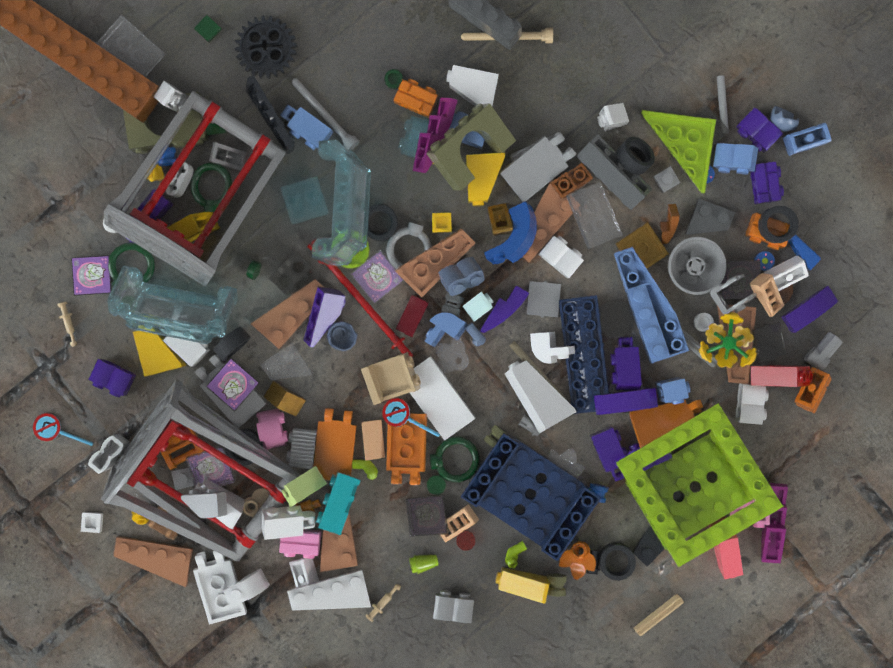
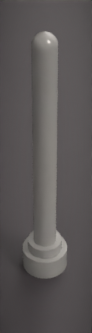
M297 78L292 79V85L343 139V146L349 152L354 149L360 141L354 135L347 134Z

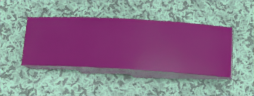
M440 98L437 115H430L427 133H420L412 171L426 173L433 162L426 153L431 150L430 146L438 140L441 141L445 137L444 134L449 130L457 104L456 99Z
M769 483L783 507L770 514V525H765L762 528L761 562L781 564L786 534L785 519L788 486L787 484Z

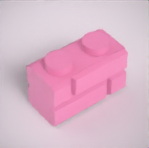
M303 529V536L280 538L279 553H284L286 557H295L296 554H301L303 558H315L320 553L321 530Z

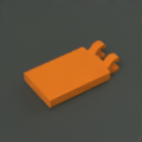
M684 400L680 404L668 403L659 405L656 408L630 412L629 416L640 448L694 418V414L702 412L701 408H703L701 400H695L690 404H687L686 400Z
M326 408L324 421H318L313 467L316 466L325 480H331L332 474L336 475L337 472L349 476L352 474L357 425H352L353 411L345 410L343 421L333 420L334 409Z
M410 413V418L427 427V414ZM409 421L398 427L388 425L386 470L392 471L391 484H402V474H410V485H420V472H425L426 430Z

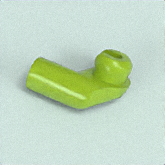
M353 459L352 469H363L370 480H374L377 477V467L370 460Z
M523 541L507 550L505 562L509 568L517 567L518 554L527 550Z

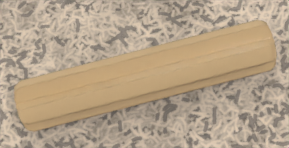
M678 594L670 598L634 627L639 636L645 634L684 603L683 599Z

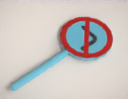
M394 398L387 401L384 405L382 414L388 425L398 427L409 421L437 437L440 436L438 432L410 418V408L404 400Z
M41 414L33 423L34 434L41 441L54 440L61 434L91 446L94 444L91 441L62 431L60 420L53 414Z

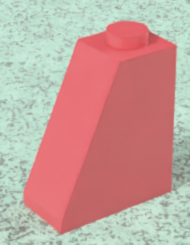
M724 516V517L718 519L717 521L711 523L710 525H708L709 528L712 527L713 525L719 523L720 521L724 520V519L727 518V517ZM735 534L714 547L718 566L724 579L743 575L739 542Z

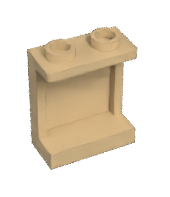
M408 352L361 369L373 405L420 389L421 380L419 375L415 374L413 368L414 360L409 356Z

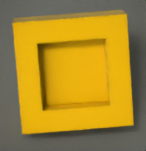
M432 213L433 233L452 232L451 213Z

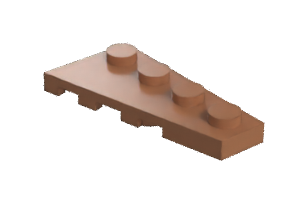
M550 183L534 212L537 221L536 236L532 246L522 257L528 263L580 206L569 195L561 199Z
M460 229L394 271L423 297L440 280L438 272L447 266L454 265L475 242Z

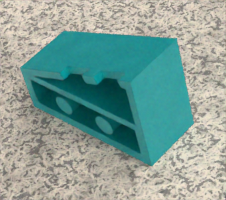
M337 472L336 475L332 474L329 483L332 486L330 494H325L322 503L325 504L324 511L319 512L316 520L319 523L318 528L341 535L349 509L355 498L357 486L360 484V479Z

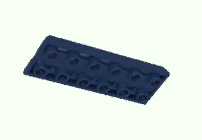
M595 295L559 300L564 346L575 347V354H570L569 358H566L571 405L576 410L574 414L596 412L594 396L609 393L598 297Z

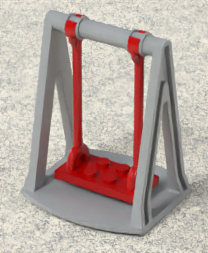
M192 91L123 192L107 205L104 210V224L206 287L216 271L221 254L287 151L274 144L273 140L264 136L263 133L259 134L222 110L223 107L218 106L212 100L208 101L195 91ZM194 109L202 114V121L142 211L133 208L130 215L126 214L191 110ZM209 123H215L251 146L253 152L194 244L184 239L185 235L177 230L171 231L166 228L168 225L160 219L155 221L149 216ZM265 155L272 161L212 255L204 263L200 260L204 252L200 248L258 157Z
M176 379L111 468L100 500L106 504L125 507L232 560L240 561L246 551L252 548V545L259 538L258 535L262 532V509L270 507L279 508L281 505H284L286 503V498L282 493L284 485L299 477L300 474L195 398L184 384ZM180 400L215 427L190 415L179 405L178 401ZM188 428L282 477V480L275 485L268 482L192 434ZM171 435L181 440L190 441L269 491L267 500L249 524L242 529L236 526L230 529L216 517L207 518L236 536L234 544L165 495L163 492L186 505L181 500L182 493L157 479V476L148 469V467L152 468L156 463L159 452L165 451L169 445L168 440ZM124 483H127L168 513L121 491L120 488Z

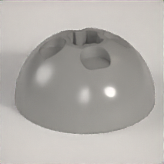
M692 237L683 240L673 249L668 260V272L672 282L680 290L688 294L702 295L711 292L718 284L720 285L726 273V259L723 251L715 242L703 237Z

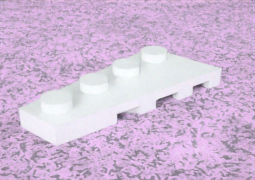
M361 569L287 590L292 610L371 607Z

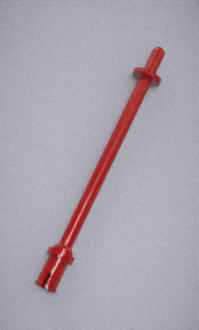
M317 239L312 241V244H309L307 247L318 258L317 261L320 264H325L394 343L391 348L395 349L397 347L402 354L408 352L409 356L413 357L411 351L403 343L406 338L402 337L399 339L331 260V253L326 251Z

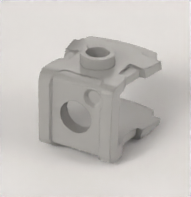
M744 274L735 275L728 279L726 283L718 284L711 290L710 294L723 314L733 311L735 313L740 312L746 308L745 303L757 296L756 293H753L734 306L729 307L720 293L745 277Z

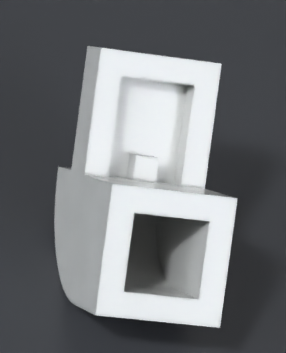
M555 332L530 334L532 351L544 363H556L557 359L569 358L570 354H575L574 346L556 347Z
M260 568L245 576L241 581L227 587L223 592L233 608L260 594L270 584Z

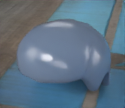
M774 106L769 118L770 122L780 131H793L799 124V118L793 119V113Z
M340 321L333 323L328 329L327 340L334 349L346 351L356 344L357 333L351 324Z

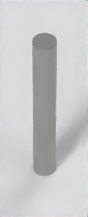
M722 75L717 76L721 134H728L725 77Z

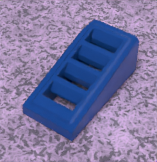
M797 235L788 240L796 256L804 260L807 270H811L821 260V257Z

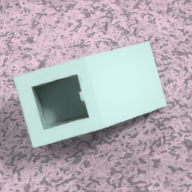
M480 292L462 307L471 319L476 321L493 308L491 305L493 300L487 293L483 294Z

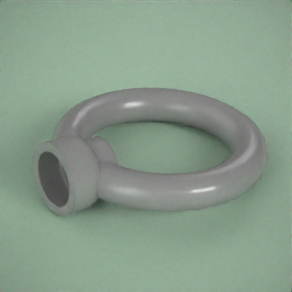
M409 222L408 227L397 230L389 238L386 253L393 267L398 268L403 265L394 254L395 243L400 237L404 235L418 237L423 242L424 251L432 247L430 239L423 232L424 226Z

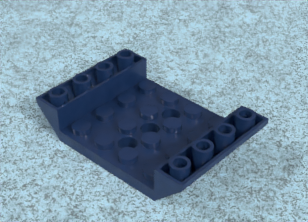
M505 433L502 434L461 495V498L476 508L478 505L540 545L541 551L556 561L559 560L601 499L584 482L519 439ZM538 473H544L547 479L544 482H538L535 477ZM527 489H534L536 495L533 498H528L525 495ZM522 504L525 507V511L517 513L514 510L515 506Z

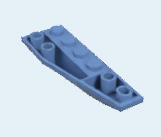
M633 247L614 253L621 280L649 363L689 351L677 314Z

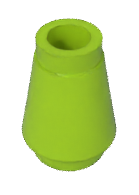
M414 555L413 558H409L412 573L420 574L438 566L436 555Z

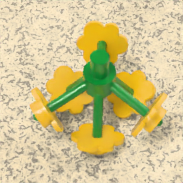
M730 312L720 317L724 323L729 324L728 336H726V331L723 330L722 324L711 323L709 325V330L705 331L707 342L718 344L722 340V344L709 348L704 341H701L699 353L703 359L709 363L712 362L711 352L719 349L718 354L715 355L717 365L719 367L726 366L731 368L738 360V357L734 355V351L731 350L735 349L743 356L740 363L741 367L750 365L755 361L757 355L756 348L748 349L746 352L739 348L741 346L748 347L749 343L754 340L750 329L737 326L732 334L733 324L744 321L737 313Z

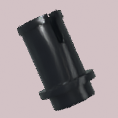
M590 550V553L596 559V567L594 571L586 570V573L597 575L598 571H600V568H598L600 551Z

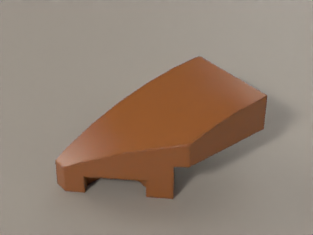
M668 204L667 222H660L662 244H668L677 229L680 215L676 204Z

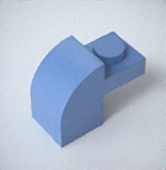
M439 313L430 320L435 327L429 329L425 342L436 347L445 332L454 339L459 340L465 331L464 328L468 324L454 314Z

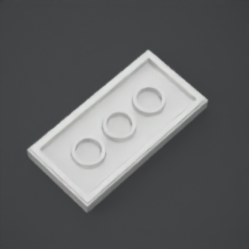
M431 356L414 368L415 374H418L420 377L421 385L419 390L410 392V394L423 412L427 414L428 419L444 441L476 418Z

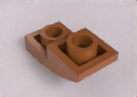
M580 163L550 184L560 198L563 199L593 180V177L584 164Z

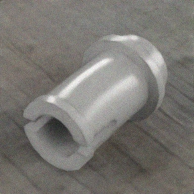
M524 414L518 425L531 432L532 436L538 437L540 433L531 418Z

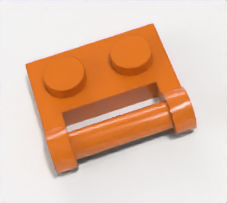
M188 428L192 434H194L195 436H197V434H196L195 431H193L192 429ZM171 435L168 440L169 445L161 454L169 469L173 470L177 468V465L189 460V456L200 455L206 451L194 445V449L173 459L171 453L191 444V442Z

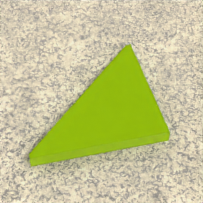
M642 110L641 115L699 191L705 194L716 119Z

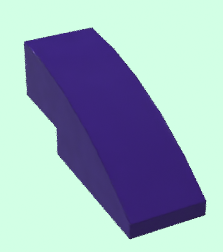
M515 286L507 301L499 298L480 332H487L504 322L522 305L529 293Z
M826 286L796 305L795 308L782 315L781 318L790 332L796 333L839 301L829 286Z
M656 388L621 391L594 396L596 415L658 407Z

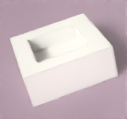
M82 512L81 532L101 533L103 513Z

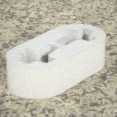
M186 162L183 163L165 190L167 194L175 198L181 197L184 194L193 176V167Z

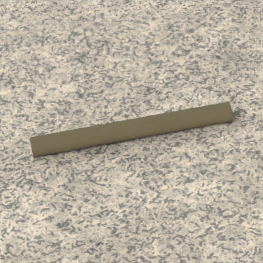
M513 341L509 347L523 362L527 361L555 390L566 398L522 348Z

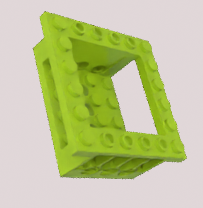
M719 403L616 462L626 479L625 483L664 549L669 551L678 567L783 507ZM711 430L708 435L673 454L671 459L645 471L643 470L647 465L704 432ZM709 472H714L717 475L715 483L707 481L706 475ZM691 482H698L701 489L699 492L694 493L690 490ZM680 491L683 493L684 499L682 502H676L673 499L674 492ZM752 500L755 501L750 505L746 506L745 508L720 521L719 523L706 529L700 534L694 536L693 538L687 541L685 540V538L698 532L699 530L724 517L725 515L743 506L744 504Z

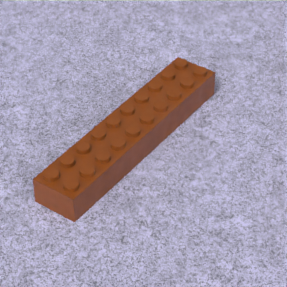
M0 0V25L142 123L146 121L159 102L153 97L159 89L158 85L33 0Z

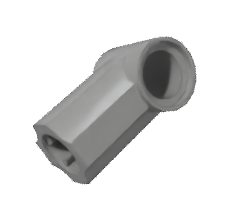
M828 332L820 343L805 355L804 360L812 367L822 371L830 363L831 356L843 342L836 335Z

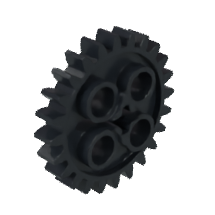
M262 15L261 21L254 17L255 23L252 24L248 20L249 27L242 26L244 33H237L241 39L235 40L236 44L240 45L234 48L236 52H240L236 55V58L238 60L243 59L239 64L241 66L246 65V72L252 70L251 74L254 76L259 73L260 79L263 78L264 74H266L268 79L271 78V74H274L277 78L278 71L285 74L283 68H291L288 62H295L291 56L297 55L293 48L298 47V45L292 42L296 37L295 35H290L293 32L292 29H286L287 24L285 22L281 24L279 18L274 22L272 16L266 20L265 16ZM273 34H279L278 40H270ZM254 35H260L258 42L251 41ZM265 44L269 45V47H267V51H264L263 49L265 48ZM274 53H281V57L278 60L272 59ZM256 54H261V60L254 62L253 57Z

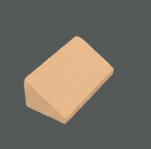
M382 420L362 421L365 461L385 458Z

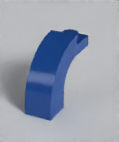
M526 201L509 209L513 221V230L508 240L485 252L486 259L492 264L503 263L505 259L514 263L522 258L532 246L536 236L537 221L532 206Z

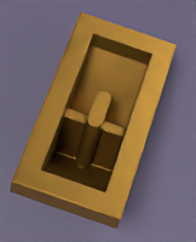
M506 203L489 206L488 213L493 236L511 233L513 227Z
M275 381L272 382L264 395V398L276 408L293 416L298 415L306 402L304 398Z

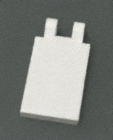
M204 551L197 553L195 560L198 568L193 570L209 625L246 615L247 613L244 602L232 608L223 592L224 589L237 583L238 580L232 560H226L224 555L213 551L216 560L207 562Z

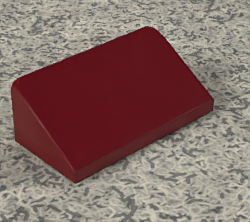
M412 295L396 330L413 337L429 303Z

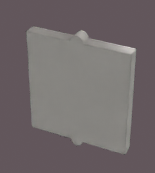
M529 281L526 315H537L541 318L544 316L558 317L561 284L547 283V281Z

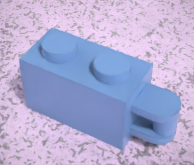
M287 105L280 114L282 118L289 122L287 125L290 129L289 133L297 139L302 137L306 140L305 145L312 150L317 148L321 151L333 134L331 128L301 107L295 110L290 105ZM292 112L295 113L292 119L288 118Z

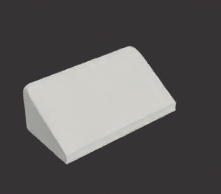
M795 256L764 272L773 276L778 291L809 276L805 262L799 256Z
M301 558L289 562L296 588L319 581L313 559Z

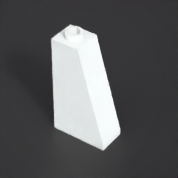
M516 361L508 366L510 370L505 373V376L539 433L576 413L575 408L527 361L522 363Z

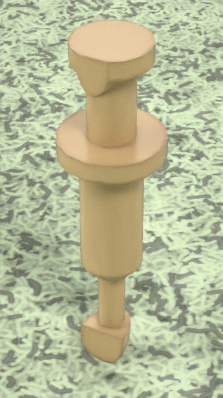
M67 302L59 303L57 305L62 311V316H59V318H63L66 331L70 334L72 340L70 345L74 347L77 342L73 335L75 330L70 317L72 313L68 314Z
M396 584L390 593H386L377 604L372 605L374 609L369 615H365L367 619L373 622V618L378 612L383 613L382 609L392 599L393 593L396 590H400L401 586L399 584Z

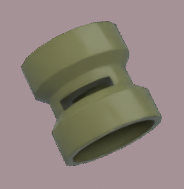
M494 425L491 429L492 432L483 439L493 448L502 434H507L497 425Z
M557 573L548 574L547 579L551 586H549L547 595L555 597L566 596V588L563 586L567 582V576Z

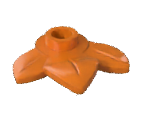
M578 541L573 544L570 550L564 551L559 561V567H570L573 578L578 580L584 576L586 570H595L596 559L590 553L589 545L583 541ZM583 548L584 552L580 555L579 550Z

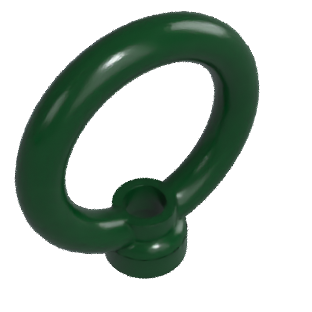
M211 162L205 163L195 170L191 178V193L196 202L203 206V212L214 213L233 183L231 175L224 166ZM208 170L219 172L225 181L224 192L217 200L204 199L198 189L200 177Z
M134 242L124 243L116 247L108 260V270L113 278L111 285L125 292L127 288H137L146 284L152 278L155 270L153 255ZM127 250H135L145 257L147 270L140 279L131 281L118 274L116 261L121 253Z
M463 437L446 439L438 446L435 454H430L431 470L436 469L445 480L455 483L470 479L478 470L480 456L476 446L470 440ZM451 445H463L472 455L471 467L461 475L450 474L443 467L442 455Z

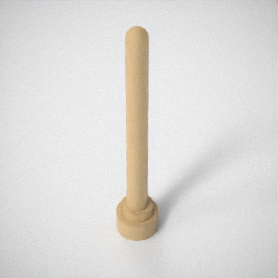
M545 28L541 32H522L519 40L545 41V43H553V28ZM485 32L463 33L461 35V39L464 41L495 40Z

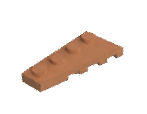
M316 279L252 322L251 325L278 349H281L310 316L317 288L325 287Z
M717 306L719 322L723 325V330L726 331V336H728L729 324L724 323L720 319L724 314ZM746 307L737 313L744 321L733 324L732 334L737 326H742L743 328H749L750 333L754 335L756 307ZM753 341L749 343L748 347L741 346L739 348L746 352L748 349H752ZM731 349L734 351V355L738 357V360L731 368L726 367L728 382L748 384L750 365L741 367L740 363L743 356L735 349Z
M350 513L341 535L323 530L320 572L358 566Z
M118 536L116 537L114 557L186 587L193 548Z

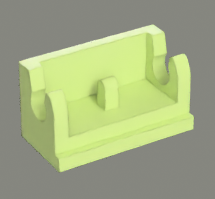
M315 466L284 485L282 493L291 508L321 489L327 483Z

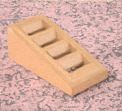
M761 273L750 282L753 292L757 294L758 300L769 317H773L785 306L771 274Z
M468 504L446 519V524L451 534L449 535L448 532H441L439 534L446 543L476 524L479 519ZM458 516H459V518L461 519V521L463 522V524H464L463 526L461 525V523H460L459 520L457 519ZM450 521H453V523L457 527V530H455Z

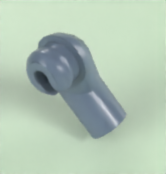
M472 322L464 328L473 338L472 342L475 346L485 343V336Z

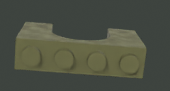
M192 109L168 147H185V144H187L202 121V114ZM123 110L129 149L136 152V154L147 153V150L153 149L161 136L152 132L148 118L142 123ZM206 129L196 145H202L204 141H209Z
M490 103L477 104L469 116L466 115L458 121L459 125L449 129L444 134L445 137L441 141L434 142L430 146L431 150L426 153L453 190H462L475 179L460 155V145L466 134L471 131L479 133L494 153H503L516 141Z

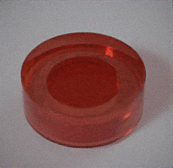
M467 530L458 534L456 538L457 546L464 551L472 549L475 545L474 534Z

